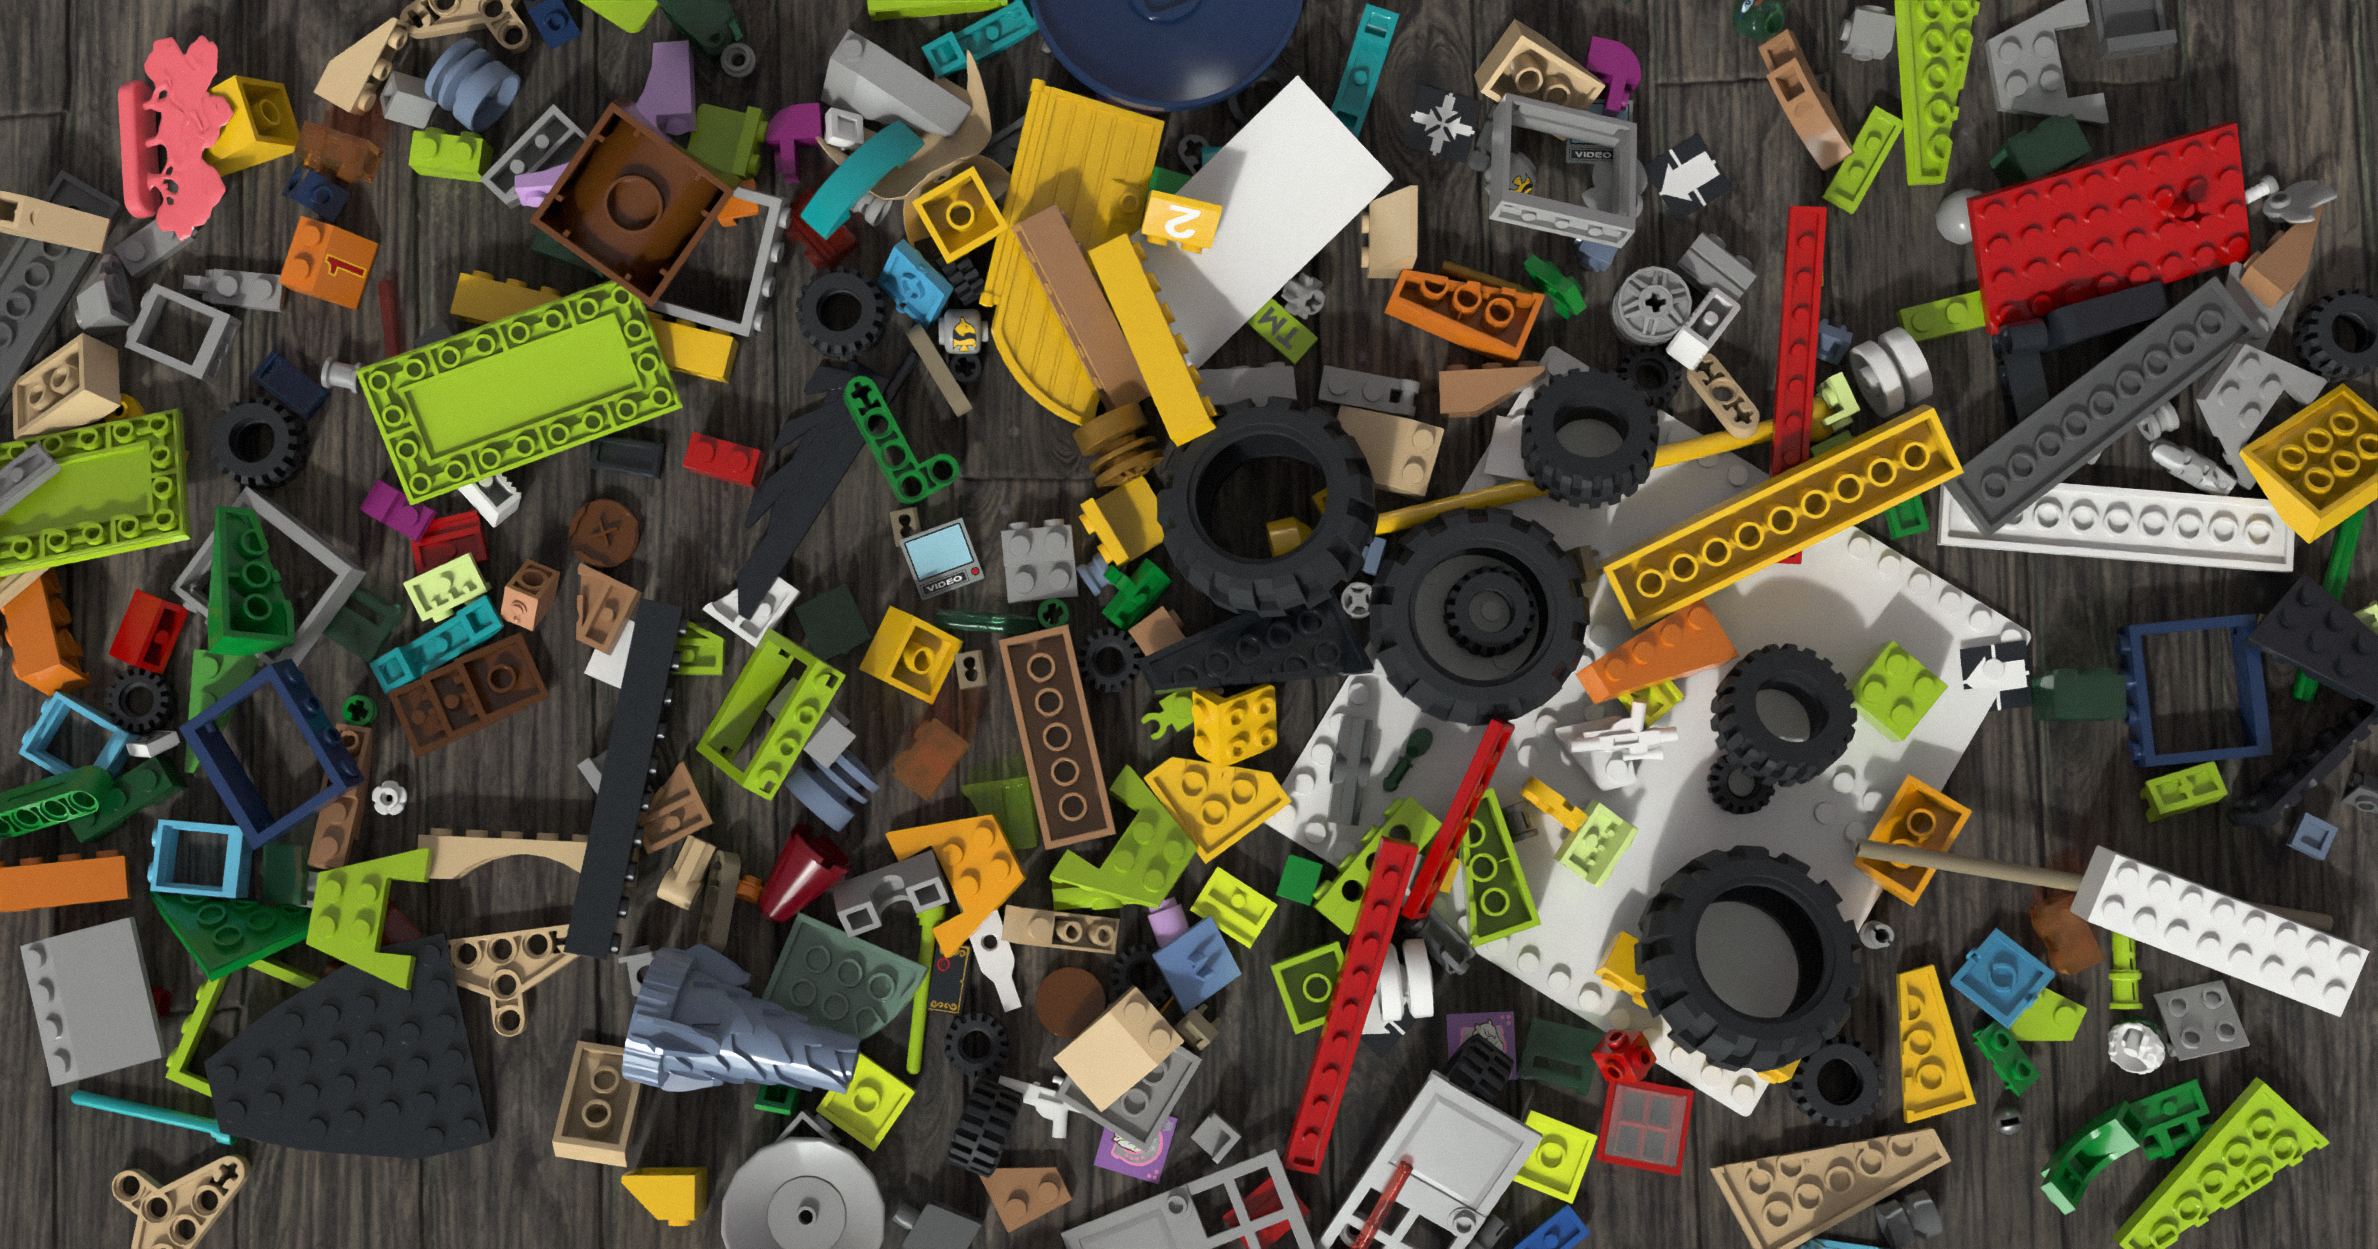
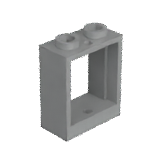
M153 283L151 290H148L141 300L142 309L137 320L127 330V342L124 347L214 385L242 321ZM168 299L214 318L192 366L147 347Z

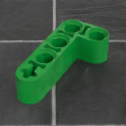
M858 376L848 382L843 393L844 402L895 497L900 502L909 505L918 503L948 487L956 480L959 474V466L954 457L948 454H939L918 464L876 384L870 378ZM855 386H858L860 390H868L869 393L866 395L865 401L869 408L874 403L877 405L876 408L866 412L864 416L860 414L865 409L862 399H854L852 397ZM874 416L882 418L886 423V431L881 434L871 432L868 428V419ZM891 447L899 449L903 455L902 463L899 465L889 464L884 456L885 450ZM943 462L948 465L951 471L949 479L939 480L934 476L933 466L935 463ZM910 478L918 482L920 492L917 496H907L902 491L901 486L904 479Z

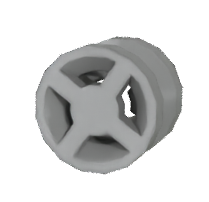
M2167 401L2138 423L2137 426L2147 440L2153 441L2159 438L2163 431L2171 432L2179 428V418L2174 407Z
M1356 582L1345 588L1340 597V604L1346 616L1359 620L1369 615L1368 606L1372 590L1371 586L1366 583Z

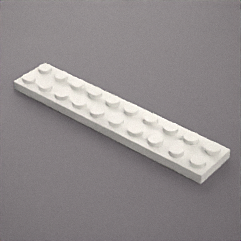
M1943 483L1940 485L1937 545L2280 573L2293 572L2295 531L2282 521L2271 502L2267 499L2059 483L1994 534L1984 538Z

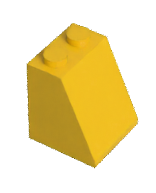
M234 75L207 90L211 96H223L234 112L228 123L221 126L220 136L215 145L204 148L202 152V159L208 165L213 166L218 171L220 177L300 151L304 148L283 83Z

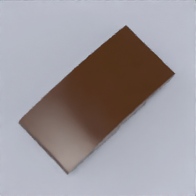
M521 632L454 659L453 663L420 676L421 679L387 692L416 758L487 728L549 697Z

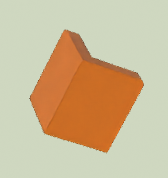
M754 179L743 180L740 185L759 191V186ZM731 197L717 219L723 227L737 225L736 218L758 215L760 213L759 204Z

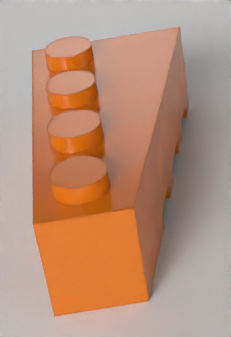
M1403 269L1384 313L1511 368L1522 352L1546 294L1535 292L1533 294L1516 292V289L1493 288L1482 286L1479 282L1468 280L1467 282L1449 280L1445 276Z
M54 567L49 568L0 609L6 617L8 628L5 629V636L13 649L15 660L12 661V668L16 677L48 696L54 695L56 691L71 693L93 685L90 672L83 673L77 659L84 656L79 642L75 643L66 626L73 622L70 612L63 601L56 596V594L62 592Z
M1702 598L1675 611L1594 661L1575 675L1593 703L1598 704L1637 692L1638 690L1655 687L1675 679L1685 678L1702 671L1722 667L1740 655Z
M119 850L97 851L95 859L81 860V853L58 855V862L43 864V857L20 859V866L5 867V862L0 861V912H17L34 908L70 906L72 904L132 899L129 856H119Z

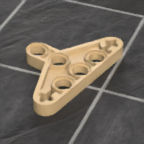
M415 0L406 6L400 15V20L411 24L407 32L416 39L489 28L500 45L509 53L520 54L526 51L531 43V34L528 28L515 12V8L520 0H455L454 5L448 10L439 9L437 6L438 0ZM489 2H502L503 10L499 16L488 17L486 15L485 8ZM430 5L431 9L440 18L435 21L430 12L425 8L426 6ZM415 15L422 18L421 21L424 25L420 28L413 25L414 21L412 18ZM519 28L523 32L522 40L515 45L507 44L505 35L508 30Z
M569 924L448 940V944L451 945L450 953L453 965L455 966L454 971L458 986L490 997L493 1025L499 1034L507 1037L521 1034L529 1024L526 992L580 956L563 952L565 945H558L557 947L561 953L554 954L556 939L553 931H557L556 938L567 937ZM536 934L543 935L548 942L546 951L541 955L533 953L529 947L531 938ZM500 939H506L512 945V953L507 959H500L495 955L494 946ZM466 943L473 945L477 951V957L471 964H466L459 958V950ZM505 974L513 976L516 981V989L510 995L501 993L498 988V981ZM507 1010H514L520 1016V1024L515 1030H508L502 1024V1016Z
M231 1154L166 1186L161 1185L140 1169L132 1168L120 1172L112 1182L113 1195L138 1215L131 1249H195L248 1180L251 1171L249 1161L240 1154ZM234 1163L237 1165L235 1172L239 1175L238 1177L229 1178L223 1186L218 1183H210L213 1177L215 1182L222 1181L228 1174V1169L225 1165L229 1166ZM128 1175L136 1177L140 1184L139 1191L134 1196L126 1194L123 1190V1181ZM206 1190L215 1192L218 1197V1204L213 1210H208L202 1206L201 1196ZM156 1197H160L167 1202L168 1210L163 1217H157L151 1212V1203ZM183 1219H189L195 1224L196 1233L191 1239H185L179 1233V1224Z

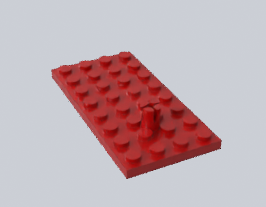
M2231 121L1966 198L1986 333L1990 335L1998 334V328L2004 324L2035 319L2071 304L2162 280L2163 284L2230 265L2236 261L2247 260L2252 256L2237 123Z

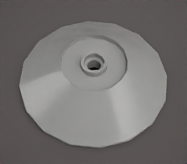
M788 1137L760 1148L736 1170L722 1200L721 1236L726 1249H880L884 1240L885 1203L874 1174L853 1151L825 1138ZM803 1210H808L812 1213L813 1219L811 1222L806 1223L801 1219V1212Z

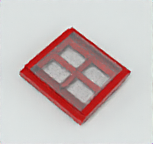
M1640 1080L1639 1083L1608 1081L1595 1160L1680 1176L1694 1090Z

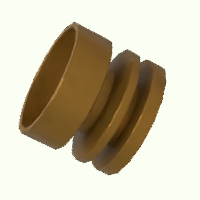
M1131 403L1111 410L1087 422L1073 433L1083 456L1100 455V458L1089 466L1091 474L1105 471L1095 479L1098 489H1105L1116 485L1120 486L1138 479L1164 459L1161 449L1147 451L1157 443L1155 436L1140 439L1137 437L1138 434L1149 426L1139 403Z

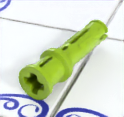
M2112 931L2113 970H2110V973H2108V979L2112 980L2113 1002L2109 1003V1009H2143V1004L2139 1002L2138 980L2142 979V973H2140V970H2136L2135 939Z

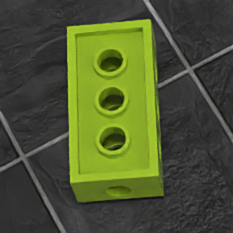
M1411 796L1404 797L1402 800L1399 797L1395 798L1382 813L1386 817L1385 821L1379 828L1376 825H1372L1359 839V842L1363 845L1355 855L1349 852L1335 868L1340 872L1332 882L1325 879L1313 894V897L1317 900L1312 906L1347 935L1353 930L1370 874L1366 867V859L1371 853H1376L1381 836L1389 837L1392 827L1395 825L1399 826L1405 832V841L1415 842L1419 847V853L1442 826L1439 820ZM1349 880L1355 881L1359 886L1358 896L1351 901L1346 900L1342 894V887Z

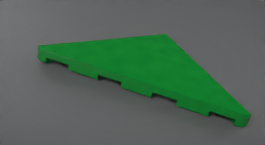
M159 891L148 892L151 903L211 982L304 940L308 935L312 912L309 911V907L280 904V908L260 906L259 902L230 899V902L210 900L209 896L180 894V896L163 895Z

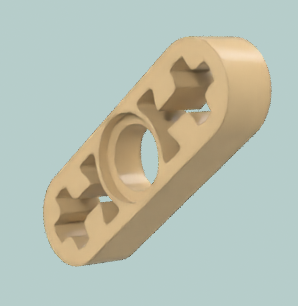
M1707 353L1695 370L1687 368L1689 383L1732 436L1745 439L1757 432L1760 418L1758 409L1714 355ZM1701 367L1703 370L1710 369L1709 377L1704 371L1697 372V368ZM1724 389L1729 391L1733 397L1728 401H1719L1713 396V393ZM1737 414L1742 420L1749 418V424H1745L1743 421L1736 422Z

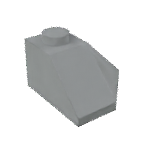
M112 254L104 255L76 297L78 308L75 310L77 323L83 331L95 337L127 331L129 326L136 321L126 267L120 258Z

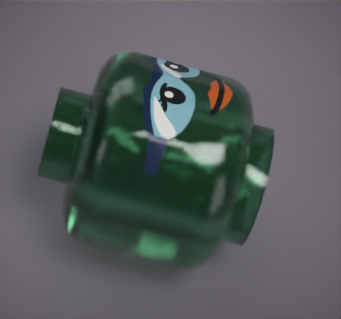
M1739 0L1732 12V24L1735 31L1757 42H1766L1776 36L1782 30L1785 22L1784 9L1778 0Z

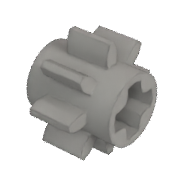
M1300 273L1299 278L1289 279L1281 295L1288 302L1284 309L1294 316L1298 315L1303 319H1307L1308 314L1313 315L1319 312L1326 298V295L1320 291L1323 282L1304 273Z

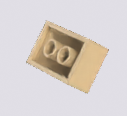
M1516 19L1513 20L1474 74L1480 92L1500 103L1506 93L1543 102H1554L1560 106L1577 110H1588L1605 88V84L1544 36ZM1554 135L1562 141L1566 139V137Z
M1410 185L1375 199L1369 203L1368 212H1362L1361 233H1367V247H1361V268H1367V278L1399 279L1403 269H1413L1417 259L1418 185Z
M81 333L20 376L12 389L14 439L21 440L95 423L121 406L118 349Z
M1340 405L1337 420L1340 421L1342 428L1349 436H1354L1372 471L1376 489L1422 502L1426 495L1444 429L1408 418Z
M1133 985L1053 1059L1102 1112L1156 1068L1184 1040L1140 990Z
M577 1041L552 1140L556 1157L627 1167L635 1135L643 1083L624 1079L622 1064L625 1048Z

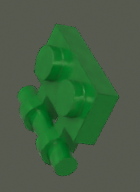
M2194 1078L2184 1080L2128 1102L2149 1126L2145 1137L2154 1136V1143L2143 1147V1152L2149 1161L2160 1156L2166 1159L2174 1156L2176 1150L2190 1145L2194 1147L2213 1126L2211 1122L2201 1126L2198 1123V1117L2210 1112L2198 1081ZM2183 1123L2184 1132L2170 1137L2167 1129Z

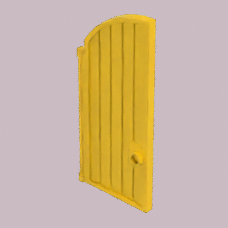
M1032 79L1031 95L1002 216L1009 229L996 237L984 291L981 292L979 304L986 307H992L993 304L997 305L991 333L1004 363L1018 383L1038 403L1055 415L1071 423L1083 426L1095 419L1100 397L1011 227L1056 204L1059 210L1062 209L1067 214L1071 223L1069 230L1075 242L1079 241L1083 245L1088 257L1086 263L1091 273L1095 272L1096 269L1088 251L1124 233L1131 237L1140 229L1145 208V197L1152 177L1165 121L1055 87H1049L1045 85L1046 82L1043 80ZM1104 289L1102 294L1109 305L1111 303Z

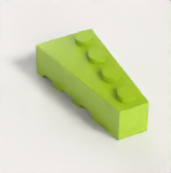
M1494 788L1487 789L1459 846L1468 944L1470 948H1475L1541 925Z

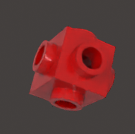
M1609 1030L1591 1052L1606 1081L1639 1083L1657 1060L1642 1031Z

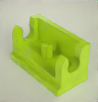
M2211 761L2146 781V786L2140 791V798H2147L2150 809L2147 810L2146 816L2149 823L2216 803L2226 796L2228 792L2215 762Z

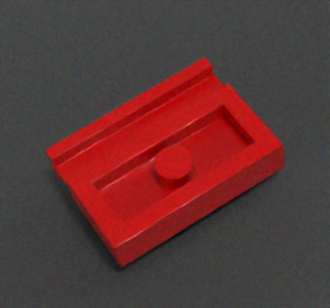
M474 510L434 519L420 542L411 539L412 541L410 542L418 576L471 552L476 564L490 561L479 511Z
M1271 1175L1243 1197L1251 1220L1283 1208ZM1293 1190L1303 1217H1305L1311 1211ZM1233 1207L1222 1215L1231 1228L1240 1225ZM1288 1219L1256 1231L1262 1249H1267L1291 1229ZM1245 1236L1240 1237L1244 1245L1250 1249Z

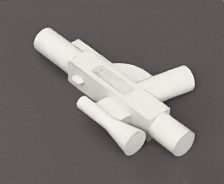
M1633 700L1630 717L1618 719L1608 729L1583 731V737L1569 739V749L1571 753L1592 750L1611 752L1612 749L1629 748V753L1622 754L1623 761L1643 758L1663 760L1662 746L1648 750L1647 745L1677 741L1678 733L1676 726L1644 729L1647 702Z
M1000 1075L999 1084L1023 1093V1103L1034 1105L1041 1116L1053 1120L1052 1137L1066 1138L1068 1110L1081 1112L1055 1097L1056 1090L1042 1087L1040 1082L1026 1083ZM1054 1075L1052 1082L1060 1086L1064 1078Z

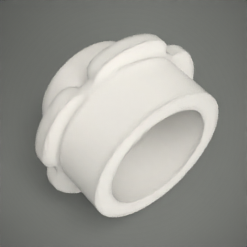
M391 780L383 782L382 786H377L372 794V800L375 801L374 808L382 815H387L388 813L391 815L399 814L404 809L408 798L405 788L399 786L396 781ZM388 795L392 796V801L390 802L386 799Z

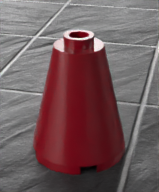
M798 823L791 829L757 900L760 906L759 913L771 923H776L777 921L785 923L846 876L852 869L851 865H846L850 859L844 851L826 835L822 834L820 838H817L810 834L813 827Z

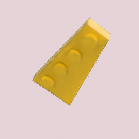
M1929 964L1897 973L1904 1122L1910 1123L1976 1104L1934 965Z

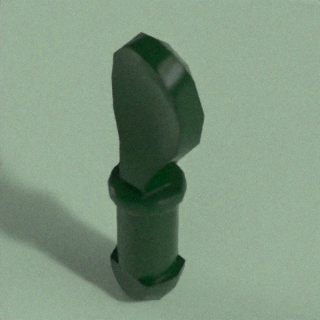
M1419 728L1410 735L1404 757H1398L1399 760L1383 780L1382 786L1386 792L1397 790L1399 783L1408 770L1414 766L1411 763L1412 760L1425 755L1430 749L1433 734L1428 728Z

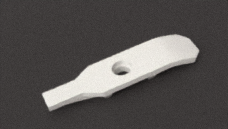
M956 897L960 912L963 913V909ZM997 909L980 925L981 927L969 938L981 972L995 983L1005 1012L1022 1007L1012 979L1015 957L1010 943L1001 940L1003 923ZM987 935H994L996 937L997 945L994 948L990 949L984 945V938Z

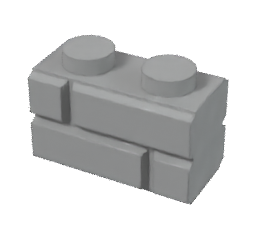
M1704 232L1698 236L1672 269V271L1704 296L1712 288H1718L1736 302L1757 277V274L1752 271L1754 266L1748 259L1741 255L1734 257L1725 250L1726 244L1721 238L1712 233L1707 236Z

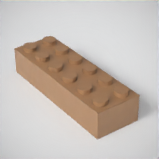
M1069 625L998 640L1045 849L1050 850L1117 834Z

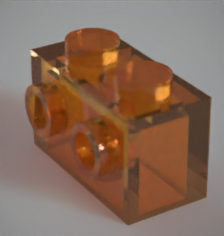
M305 120L294 154L304 161V167L313 171L324 173L326 169L337 173L336 177L356 184L360 180L372 184L383 151L372 141Z
M934 718L931 723L927 720L923 722L914 735V738L918 741L910 751L904 749L892 765L896 768L892 776L926 801L932 799L972 745L937 718Z
M2058 894L2028 908V911L2032 917L2031 923L2035 932L2043 939L2048 949L2047 955L2052 966L2059 973L2074 975L2105 960L2086 920L2070 912L2074 901L2073 894Z

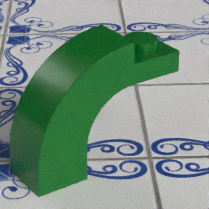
M2126 1100L2110 1107L2080 1128L2053 1154L2040 1172L2045 1178L2040 1188L2064 1215L2076 1210L2086 1188L2098 1173L2117 1158L2140 1147L2149 1129L2148 1124Z

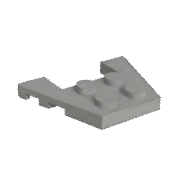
M2064 0L1989 39L1984 44L1997 111L2039 118L2042 116L2053 117L2070 123L2078 121L2090 123L2096 127H2104L2109 123L2104 93L2072 98L2067 97L2055 31L2084 27L2090 22L2086 0Z
M2235 343L2197 396L2196 401L2213 436L2220 439L2224 448L2222 455L2227 465H2232L2237 475L2235 478L2237 486L2240 489L2250 490L2255 484L2256 479L2240 457V450L2247 446L2246 442L2283 390L2300 406H2309L2327 381L2325 378L2250 345Z

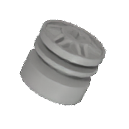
M1651 266L1637 270L1625 280L1610 302L1609 320L1613 332L1621 342L1633 349L1636 347L1641 349L1643 345H1649L1650 350L1655 346L1662 347L1674 338L1690 317L1692 299L1689 288L1678 274L1667 268ZM1650 299H1653L1655 305H1660L1656 312H1653L1652 306H1646Z

